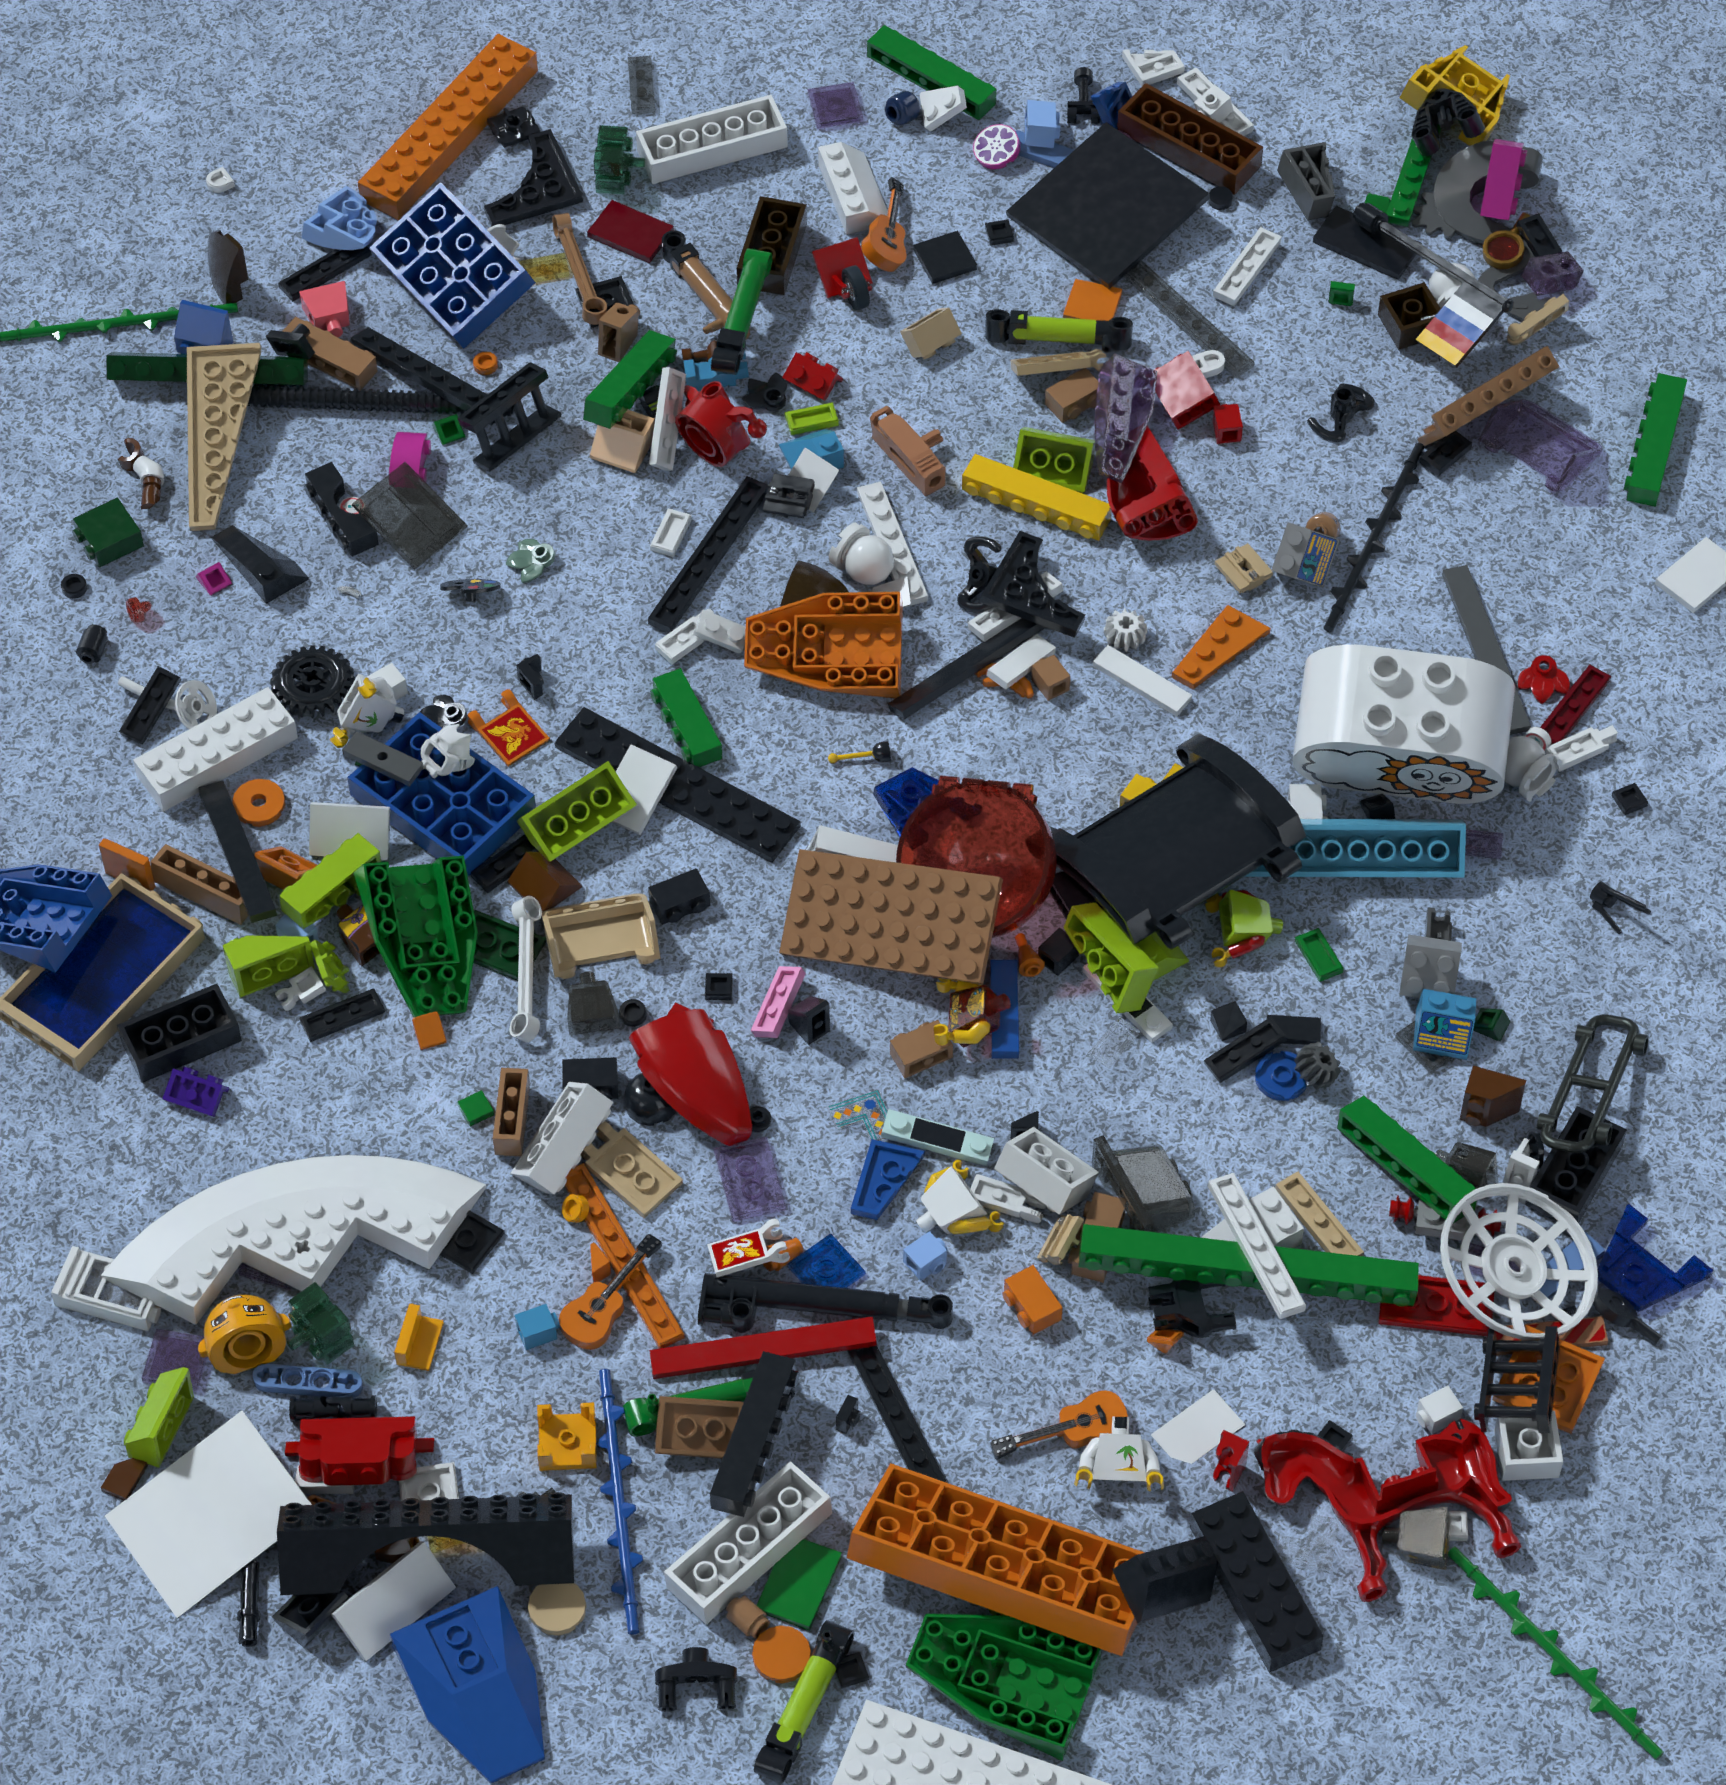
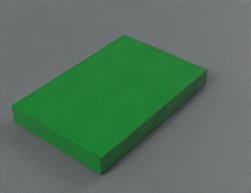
M805 1539L801 1540L774 1564L757 1606L767 1616L810 1631L842 1558V1552Z

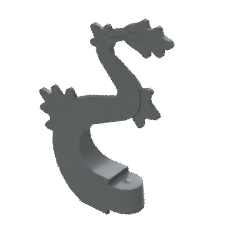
M1482 141L1466 147L1446 162L1438 173L1434 193L1424 192L1421 195L1426 205L1414 208V214L1419 215L1412 221L1414 228L1426 227L1427 235H1432L1437 230H1442L1446 239H1450L1456 233L1468 240L1484 244L1485 239L1496 231L1511 230L1493 220L1480 216L1470 203L1475 195L1485 191L1494 141ZM1523 147V150H1527L1524 167H1519V174H1523L1520 189H1527L1538 184L1543 157L1539 151ZM1519 234L1524 242L1522 261L1510 269H1497L1491 266L1481 274L1478 281L1495 291L1494 286L1521 274L1529 266L1542 269L1544 263H1538L1522 235ZM1507 239L1497 240L1489 245L1505 253V256L1500 259L1501 261L1510 260L1519 252L1518 245ZM1535 292L1512 297L1510 299L1513 300L1514 307L1508 314L1523 322L1530 312L1534 310L1539 311L1551 298L1537 299V293Z

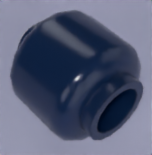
M909 91L897 93L888 98L885 114L896 125L907 124L919 116V100Z

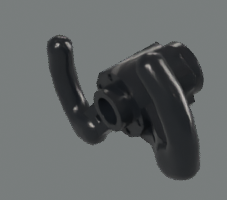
M1341 383L1331 396L1330 415L1335 420L1334 431H1328L1323 428L1314 417L1308 418L1307 423L1320 437L1333 442H1341L1346 437L1345 426L1358 411L1371 410L1374 407L1375 400L1362 388Z
M981 536L969 538L964 544V552L970 560L969 580L967 586L957 596V602L961 608L975 613L993 608L983 603H973L970 600L987 587L998 568L996 564L988 563L977 547L985 546L995 553H999L1002 549L1001 545L995 540Z

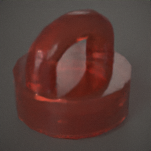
M137 597L127 599L126 609L131 621L135 624L144 621V613L151 609V602L144 601L140 603Z

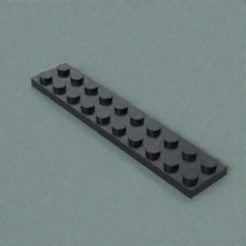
M585 707L581 709L554 742L555 748L594 769L609 761L616 772L630 745L675 764L677 770L658 803L771 863L774 862L801 827V821L690 762H686V760Z

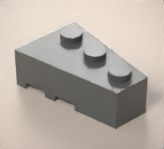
M1326 142L1283 150L1277 169L1307 221L1328 217L1335 198L1332 175L1329 174L1328 168L1329 158H1327L1325 151Z

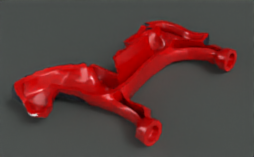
M1454 1420L1441 1433L1415 1440L1420 1467L1413 1470L1409 1476L1400 1478L1399 1475H1394L1387 1478L1384 1484H1381L1380 1495L1362 1457L1354 1459L1353 1454L1342 1451L1339 1446L1327 1441L1323 1437L1316 1436L1314 1433L1292 1429L1287 1432H1277L1256 1441L1258 1446L1255 1448L1254 1455L1264 1473L1265 1494L1270 1501L1278 1505H1286L1293 1499L1297 1487L1305 1478L1329 1500L1333 1513L1353 1537L1362 1559L1364 1576L1357 1586L1362 1602L1377 1600L1385 1595L1388 1590L1386 1583L1382 1579L1388 1564L1378 1548V1531L1400 1518L1427 1506L1457 1503L1475 1512L1485 1521L1494 1535L1491 1546L1497 1558L1511 1556L1522 1547L1519 1538L1513 1532L1511 1520L1503 1513L1510 1506L1512 1497L1499 1483L1496 1459L1489 1440L1477 1425L1467 1420Z

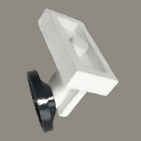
M1530 1131L1527 1139H1523L1517 1151H1513L1503 1183L1519 1184L1530 1188L1537 1170L1541 1169L1544 1161V1146L1538 1131ZM1519 1199V1202L1525 1204L1526 1200Z

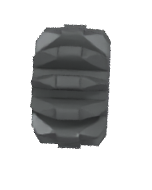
M1319 1041L1315 1044L1305 1045L1294 1059L1297 1064L1295 1070L1301 1075L1299 1079H1304L1307 1086L1313 1085L1316 1090L1329 1087L1335 1082V1079L1341 1073L1338 1067L1341 1062L1335 1059V1053L1329 1051L1328 1045L1323 1047Z

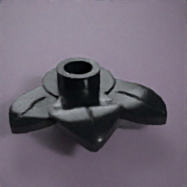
M774 373L769 378L768 383L750 378L748 380L749 394L744 395L742 400L746 405L753 408L764 407L770 411L780 410L786 404V396L784 394L787 389L786 381L778 373Z
M448 695L435 696L433 698V705L426 706L420 711V713L441 728L460 724V727L467 718L466 708L461 703L454 702L452 697Z

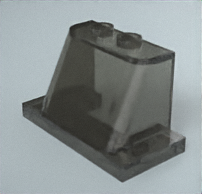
M1104 1135L1093 1140L1092 1168L1099 1172L1098 1178L1103 1187L1112 1186L1130 1218L1129 1229L1158 1233L1195 1217V1206L1191 1197L1190 1187L1186 1180H1181L1178 1175L1179 1171L1173 1158L1169 1159L1160 1144L1112 1150Z

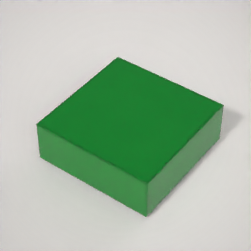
M1331 281L1328 303L1345 306L1353 305L1355 284Z
M482 1090L457 1101L458 1107L470 1127L494 1116V1110Z

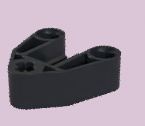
M1445 88L1437 89L1427 97L1418 109L1411 136L1421 156H1431L1439 150L1440 137L1437 124L1440 125L1441 129L1445 127L1446 130H1450L1451 125L1454 124V117L1457 118L1467 138L1477 137L1485 130L1476 107L1462 93Z

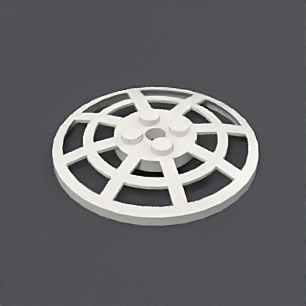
M1509 1183L1489 1184L1477 1188L1464 1196L1450 1211L1441 1233L1440 1252L1442 1265L1455 1295L1464 1307L1479 1321L1506 1336L1520 1340L1539 1341L1540 1338H1545V1333H1526L1523 1321L1538 1320L1551 1314L1563 1323L1558 1328L1560 1336L1574 1328L1585 1317L1594 1302L1597 1291V1263L1591 1243L1584 1230L1568 1211L1550 1200L1546 1194L1533 1188ZM1508 1196L1506 1212L1491 1213L1480 1219L1470 1205L1474 1201L1485 1197ZM1519 1199L1529 1201L1541 1207L1558 1222L1546 1231L1533 1220L1518 1215ZM1462 1211L1470 1227L1462 1239L1459 1251L1448 1246V1235L1454 1220ZM1495 1222H1505V1234L1499 1235L1494 1239L1484 1227ZM1517 1224L1531 1230L1539 1238L1533 1243L1529 1239L1517 1235ZM1566 1230L1576 1244L1584 1270H1568L1564 1254L1554 1240L1563 1231ZM1475 1233L1485 1245L1481 1257L1468 1254L1469 1245ZM1546 1246L1552 1252L1558 1269L1547 1268L1545 1258L1541 1253ZM1449 1258L1461 1263L1464 1278L1473 1292L1469 1298L1461 1289L1454 1276ZM1509 1261L1514 1262L1519 1267V1272L1513 1271L1510 1268ZM1469 1265L1482 1269L1487 1283L1480 1289L1471 1275ZM1546 1280L1559 1281L1557 1292L1552 1301L1539 1290ZM1568 1281H1584L1585 1290L1582 1301L1576 1313L1571 1317L1558 1306L1566 1295ZM1494 1291L1507 1297L1510 1311L1496 1305L1487 1297ZM1532 1297L1543 1307L1535 1312L1521 1313L1520 1300ZM1482 1302L1495 1313L1510 1318L1514 1329L1497 1323L1476 1306Z

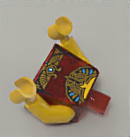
M938 978L941 981L936 982L939 992L947 993L951 989L955 990V992L950 993L948 1027L944 1024H937L933 1028L935 1042L938 1045H946L949 1040H952L953 1043H959L964 1048L971 1044L979 1043L985 1036L1000 1027V1012L1009 1009L1011 1006L1006 994L1003 993L997 996L986 985L962 981L954 982Z

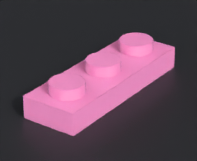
M778 967L751 1028L754 1037L778 1038L788 1016L789 1009L806 973L802 967Z

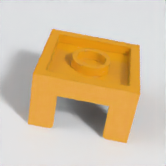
M594 1402L581 1403V1413L553 1415L552 1405H537L539 1427L537 1451L540 1471L597 1468Z

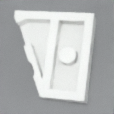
M959 86L924 91L919 94L924 127L929 131H933L967 108L964 90Z

